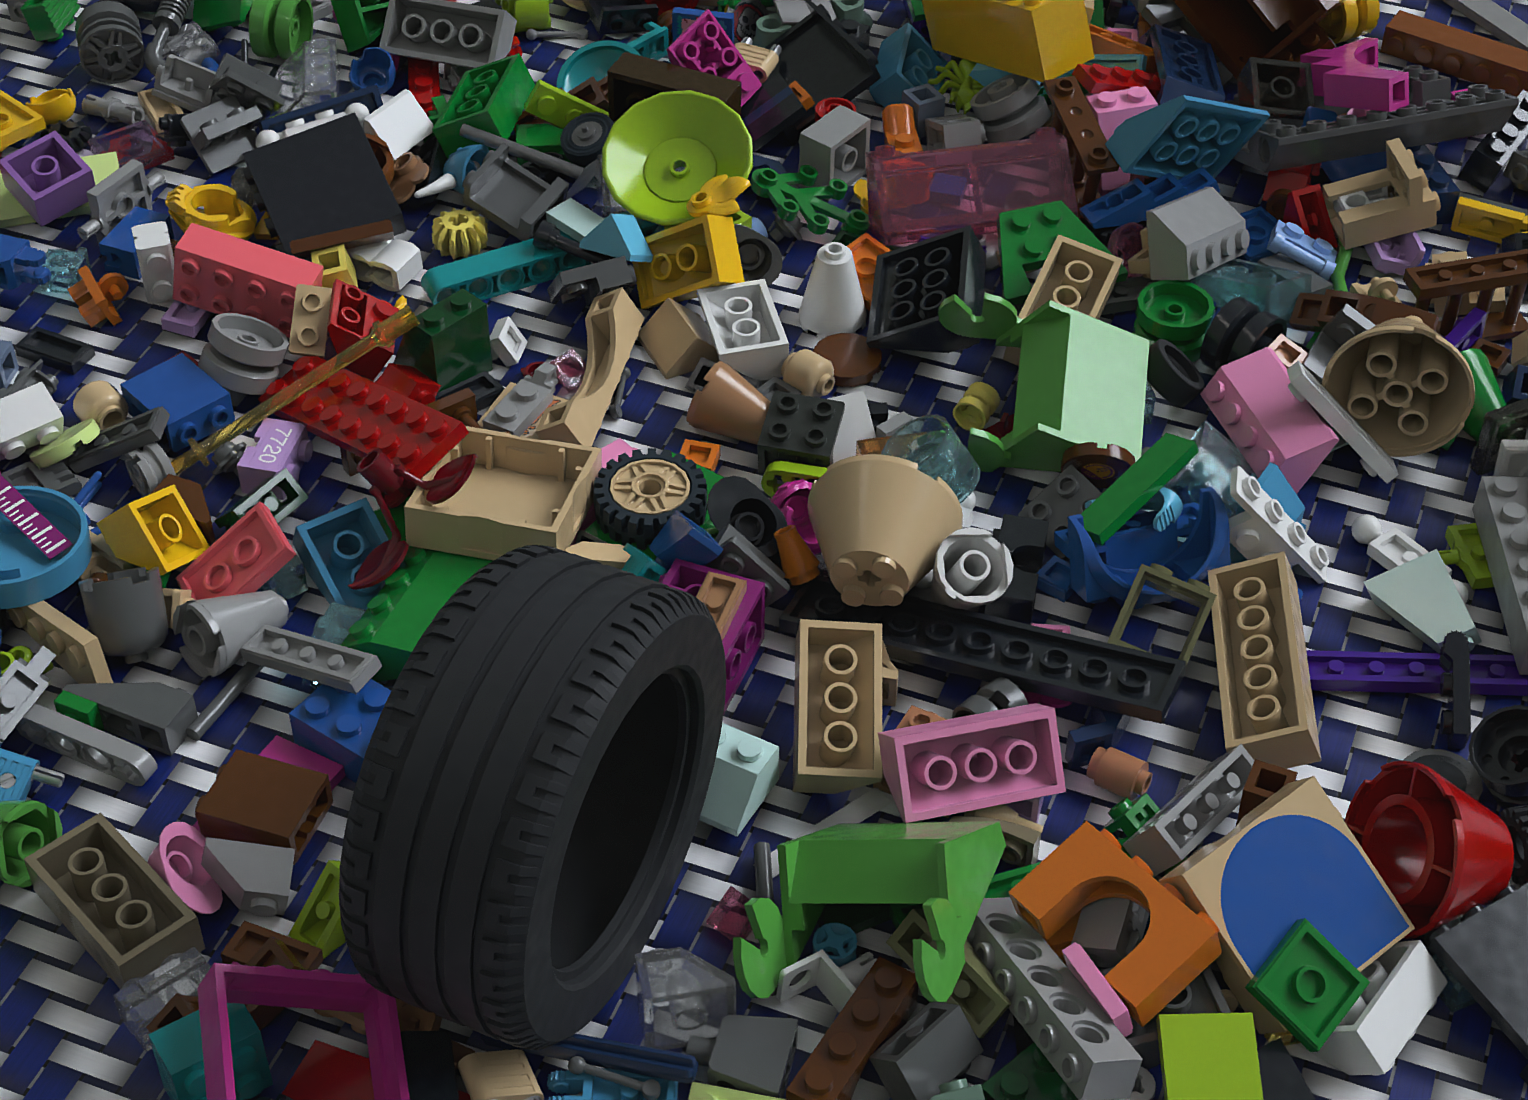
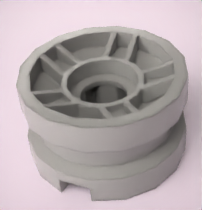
M156 442L143 446V451L141 452L135 450L125 455L127 458L125 459V465L128 474L142 497L149 495L168 474L176 476L168 456Z

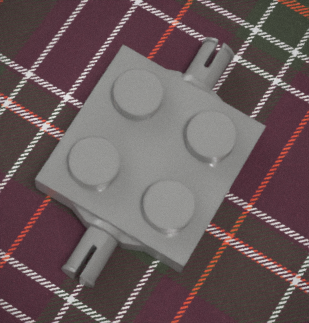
M135 159L130 160L86 192L91 210V218L84 225L77 228V231H79L77 232L83 240H88L89 237L96 233L99 245L102 239L135 206L152 210V193L166 182L164 180L165 176L160 171H156L153 175L146 178L143 163Z

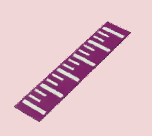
M0 474V511L49 559H52L73 545Z

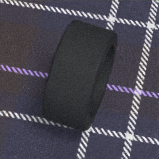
M1159 339L1149 348L1148 382L1168 402L1177 407H1185L1205 388L1201 374L1191 360L1167 340Z

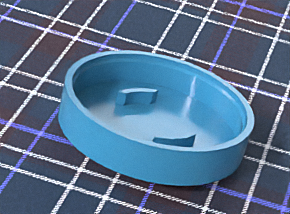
M13 486L73 545L52 559H49L0 511V609L18 608L46 600L68 588L86 570L92 556V542L88 522L82 507L71 497L44 487Z

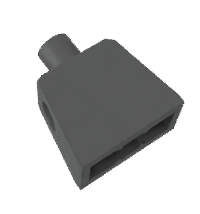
M726 1015L722 1018L716 1040L691 1035L687 1044L686 1054L693 1055L698 1065L708 1067V1085L783 1099L797 1049L798 1019Z

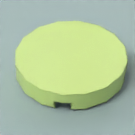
M92 418L82 421L63 431L51 443L38 447L31 453L29 458L39 469L49 467L72 455L73 451L82 443H90L99 435L101 429Z

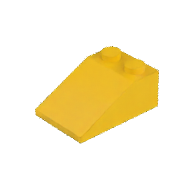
M706 214L644 237L653 254L652 262H633L641 309L661 306L667 298L676 302L698 298L697 289L745 282L733 217Z

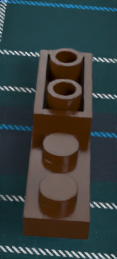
M1326 289L1325 295L1299 292L1289 324L1294 330L1320 332L1346 303L1375 325L1393 318H1405L1413 315L1421 318L1424 324L1436 331L1439 317L1422 309L1383 298Z

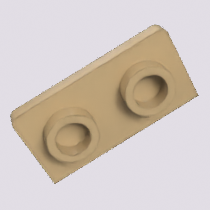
M298 284L296 286L288 348L290 354L315 355L322 359L325 358L332 288Z

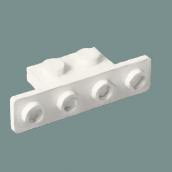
M1240 466L1231 469L1230 495L1245 511L1228 519L1230 543L1247 560L1284 551L1290 567L1299 564L1318 584L1326 582L1329 557L1324 547L1320 544L1317 545L1306 534L1303 526L1299 522H1294L1284 512L1281 504L1276 499H1272L1261 488L1255 477L1249 476Z

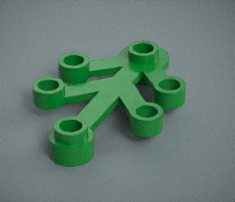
M802 165L797 173L778 174L771 168H761L753 171L751 176L753 192L761 197L770 198L776 206L777 214L780 218L793 221L798 211H800L808 223L807 228L809 231L817 235L825 234L830 223L827 216L842 222L841 230L861 236L867 233L870 222L868 215L864 211L853 209L851 212H847L821 200L830 198L842 200L848 189V185L843 180L833 178L829 181L828 186L797 189L790 185L802 184L804 186H813L815 184L818 171L814 167Z

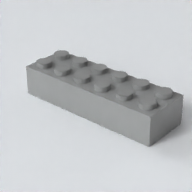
M1482 476L1472 511L1519 675H1528V477Z

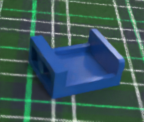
M183 353L120 384L123 397L128 404V413L132 417L161 406L170 414L164 432L167 436L169 448L173 452H178L235 421L230 393Z

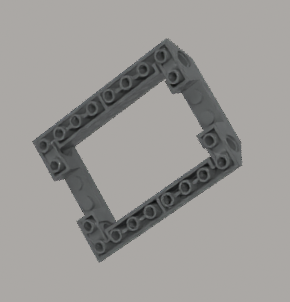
M1409 65L1403 67V72H1409V105L1392 112L1370 110L1366 112V116L1362 117L1340 115L1347 113L1351 108L1324 105V97L1312 96V87L1301 86V84L1292 85L1291 90L1281 91V89L1276 88L1265 89L1262 91V95L1253 96L1250 93L1234 95V100L1224 101V103L1243 107L1297 112L1305 117L1306 109L1309 106L1337 113L1336 121L1310 120L1306 122L1304 127H1301L1303 119L1270 116L1233 157L1234 160L1262 172H1270L1386 151V141L1399 138L1404 147L1407 148L1499 132L1519 105V98L1505 94V90H1490L1488 85L1475 84L1468 86V91L1456 92L1454 101L1451 100V78L1439 75L1438 70H1422L1421 65Z

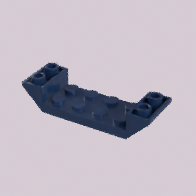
M1154 24L1139 38V43L1153 48L1161 89L1155 99L1158 106L1182 95L1224 103L1225 94L1211 43Z

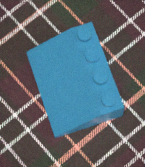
M1182 95L1126 119L1114 130V134L1105 145L1124 173L1160 178L1170 172L1179 180L1203 167L1215 179L1267 121L1270 114L1264 110Z

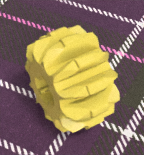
M452 207L450 212L442 211L440 212V217L433 219L432 242L435 249L440 250L441 256L451 255L453 260L462 256L467 258L470 254H480V249L486 248L488 227L485 217L480 216L477 211H468L467 207L461 210H456Z

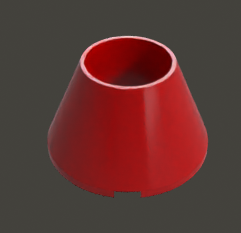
M1393 761L1381 766L1382 771L1373 780L1363 781L1349 805L1344 822L1415 927L1414 930L1402 939H1412L1426 934L1462 917L1478 904L1484 907L1492 903L1496 895L1507 887L1513 871L1514 847L1506 824L1497 814L1433 769L1417 762Z

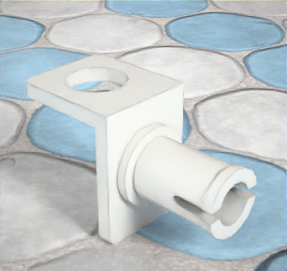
M820 950L781 970L776 997L780 1002H784L817 986L840 1013L877 959H873V954L867 952L862 954L861 957L838 967L823 950ZM807 970L805 976L799 982L789 986L797 974Z

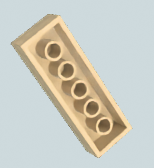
M1285 552L1208 570L1210 592L1217 595L1211 611L1226 751L1228 752L1242 744L1254 760L1257 759L1285 769L1321 761L1298 587Z

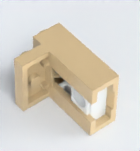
M1399 138L1386 141L1387 168L1322 185L1323 197L1332 227L1345 250L1437 225L1436 211H1440L1441 208L1439 196L1436 191L1432 192L1430 190L1424 170L1417 168L1412 151L1410 149L1406 150Z

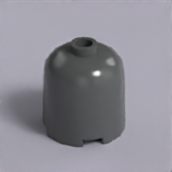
M146 567L108 573V581L94 583L93 578H89L79 582L90 632L98 637L104 655L123 657L125 664L141 662L149 659L148 651L160 647L165 642L168 635V619L159 567H153L147 572Z

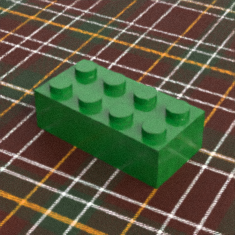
M519 53L465 71L432 128L447 158L456 152L459 147L463 148L469 145L481 144L459 135L463 124L508 140L515 128V124L522 115L524 104L535 86ZM487 146L489 151H490V150H494V151L497 150V149H494V148H491V147Z

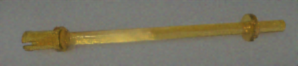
M407 304L384 321H375L372 323L374 327L371 328L369 335L198 444L192 437L187 441L191 449L171 461L176 476L199 461L205 467H208L210 461L207 456L216 451L220 445L233 440L377 346H387L389 348L394 345L393 340L415 326L420 325L411 308Z

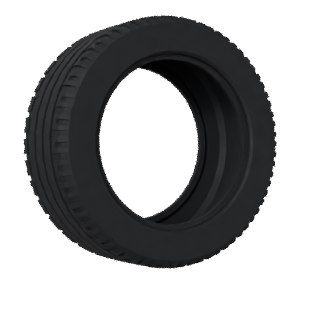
M526 545L507 552L479 569L456 590L438 611L417 642L384 705L364 756L345 827L339 877L341 925L354 966L367 983L381 993L400 999L407 1004L434 1013L459 1025L467 1026L471 1030L496 1040L529 1050L545 1049L573 1036L603 1009L635 964L669 899L693 839L715 764L725 706L726 664L721 635L708 607L703 602L685 591L671 588L668 585L636 576L633 573L609 565H603L600 562L543 545Z

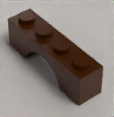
M879 956L786 1089V1100H852L855 1088L869 1061V1057L887 1037L891 1038L907 1023L917 1008L918 983L915 973Z

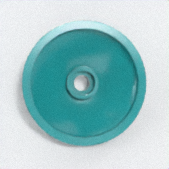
M604 40L587 44L575 51L564 62L558 74L557 88L562 87L568 92L592 76L597 81L607 76V71L624 52L641 55L633 47L619 41Z

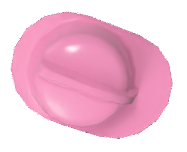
M173 822L162 830L159 836V844L149 856L148 864L192 911L200 914H213L220 909L223 898L220 886L201 865L206 839L195 827L185 822Z

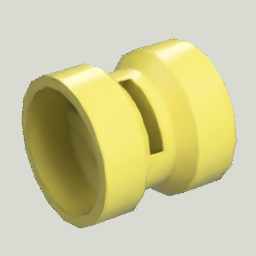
M983 382L971 384L964 393L963 398L959 400L953 409L955 421L965 430L970 431L971 427L982 430L989 421L990 416L993 415L1000 405L999 394L989 384Z

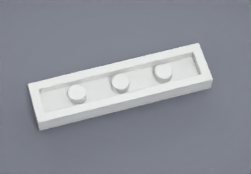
M1299 360L1287 369L1290 380L1288 388L1300 402L1307 400L1362 457L1359 461L1369 475L1375 477L1378 474L1387 484L1399 475L1394 460Z

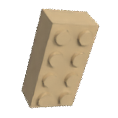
M1058 234L1018 317L1021 319L1026 318L1051 300L1099 320L1115 286L1123 259ZM1006 347L1003 360L1019 366L1021 348Z

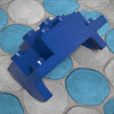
M1213 487L1199 489V504L1196 502L1183 504V510L1175 523L1170 522V525L1166 526V529L1162 530V532L1156 531L1153 528L1154 518L1159 511L1135 514L1103 545L1092 541L1084 528L1083 516L1081 514L1068 516V529L1054 531L1055 546L1070 559L1071 588L1085 602L1103 603L1111 597L1123 607L1141 564L1149 567L1151 563L1162 565L1173 572V577L1185 582L1188 579H1195L1200 582L1208 580V570L1230 565L1229 520L1224 503ZM1177 537L1187 538L1178 548ZM1144 585L1134 609L1143 608L1146 604L1164 601L1172 602L1179 599Z

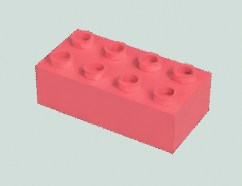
M191 223L175 246L173 300L215 314L238 313L252 316L278 328L290 338L296 286L298 284L322 287L324 266Z

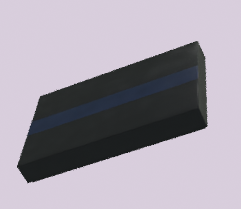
M777 73L762 84L741 107V118L752 137L753 153L808 113L780 73Z

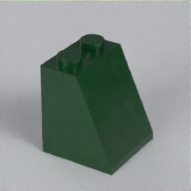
M462 288L408 320L393 364L415 367L441 385L438 393L484 371L490 372L493 370L487 304Z

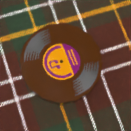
M1086 442L1076 444L1065 450L1060 468L1062 473L1072 464L1096 488H1109L1136 461L1135 457L1127 449L1118 445L1107 444V449L1097 448L1098 443Z

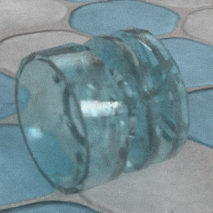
M937 414L925 415L914 419L898 429L887 441L881 452V455L900 457L917 463V470L927 474L934 480L939 476L950 486L960 503L974 491L980 480L981 469L976 460L969 453L966 446L961 444L960 438L946 418Z

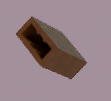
M236 749L227 764H223L219 768L216 780L207 794L202 795L196 804L195 818L198 821L200 832L205 839L209 837L295 849L293 865H295L333 804L329 776L325 773Z

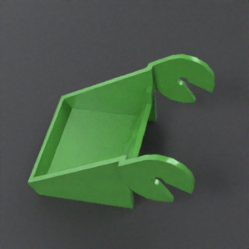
M989 293L984 294L981 316L973 315L972 310L955 294L943 300L939 306L938 314L939 321L946 329L966 337L996 339L995 346L1021 348L1013 431L1002 437L1000 441L998 437L987 431L971 427L967 449H961L957 447V442L939 428L930 432L923 442L924 454L930 461L951 469L993 472L999 467L1061 472V460L1065 450L1076 444L1086 442L1098 443L1097 448L1107 449V444H1115L1127 449L1135 457V461L1141 457L1150 340L1051 300L1024 319L1017 317V310L1009 301Z
M1000 821L841 823L777 845L782 915L777 905L771 899L751 898L744 904L755 939L759 940L760 949L742 937H733V961L736 977L742 991L750 998H769L778 985L781 970L798 961L826 904H923L922 907L929 932L931 933L932 940L936 942L937 950L922 939H913V964L916 981L921 994L929 1002H947L953 993L965 964V941L1006 847Z

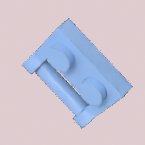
M1278 220L1271 232L1267 250L1275 254L1277 252L1284 254L1317 272V275L1327 281L1337 265L1335 263L1337 251L1333 250L1334 248L1329 242L1320 238L1315 240L1304 234L1303 229L1298 225Z

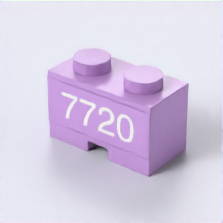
M264 418L254 435V441L258 442L255 447L248 446L237 464L242 493L248 494L266 478L284 468L298 482L302 466L305 462H309L312 456L313 443L308 439L305 425L285 420ZM274 486L271 489L278 499H285L286 494L280 487Z

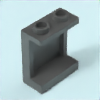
M502 143L496 151L490 150L486 154L482 165L476 171L471 170L467 174L462 184V187H464L462 202L521 241H526L534 238L540 223L543 220L546 221V211L566 201L569 183L560 177L551 185L509 159V146Z

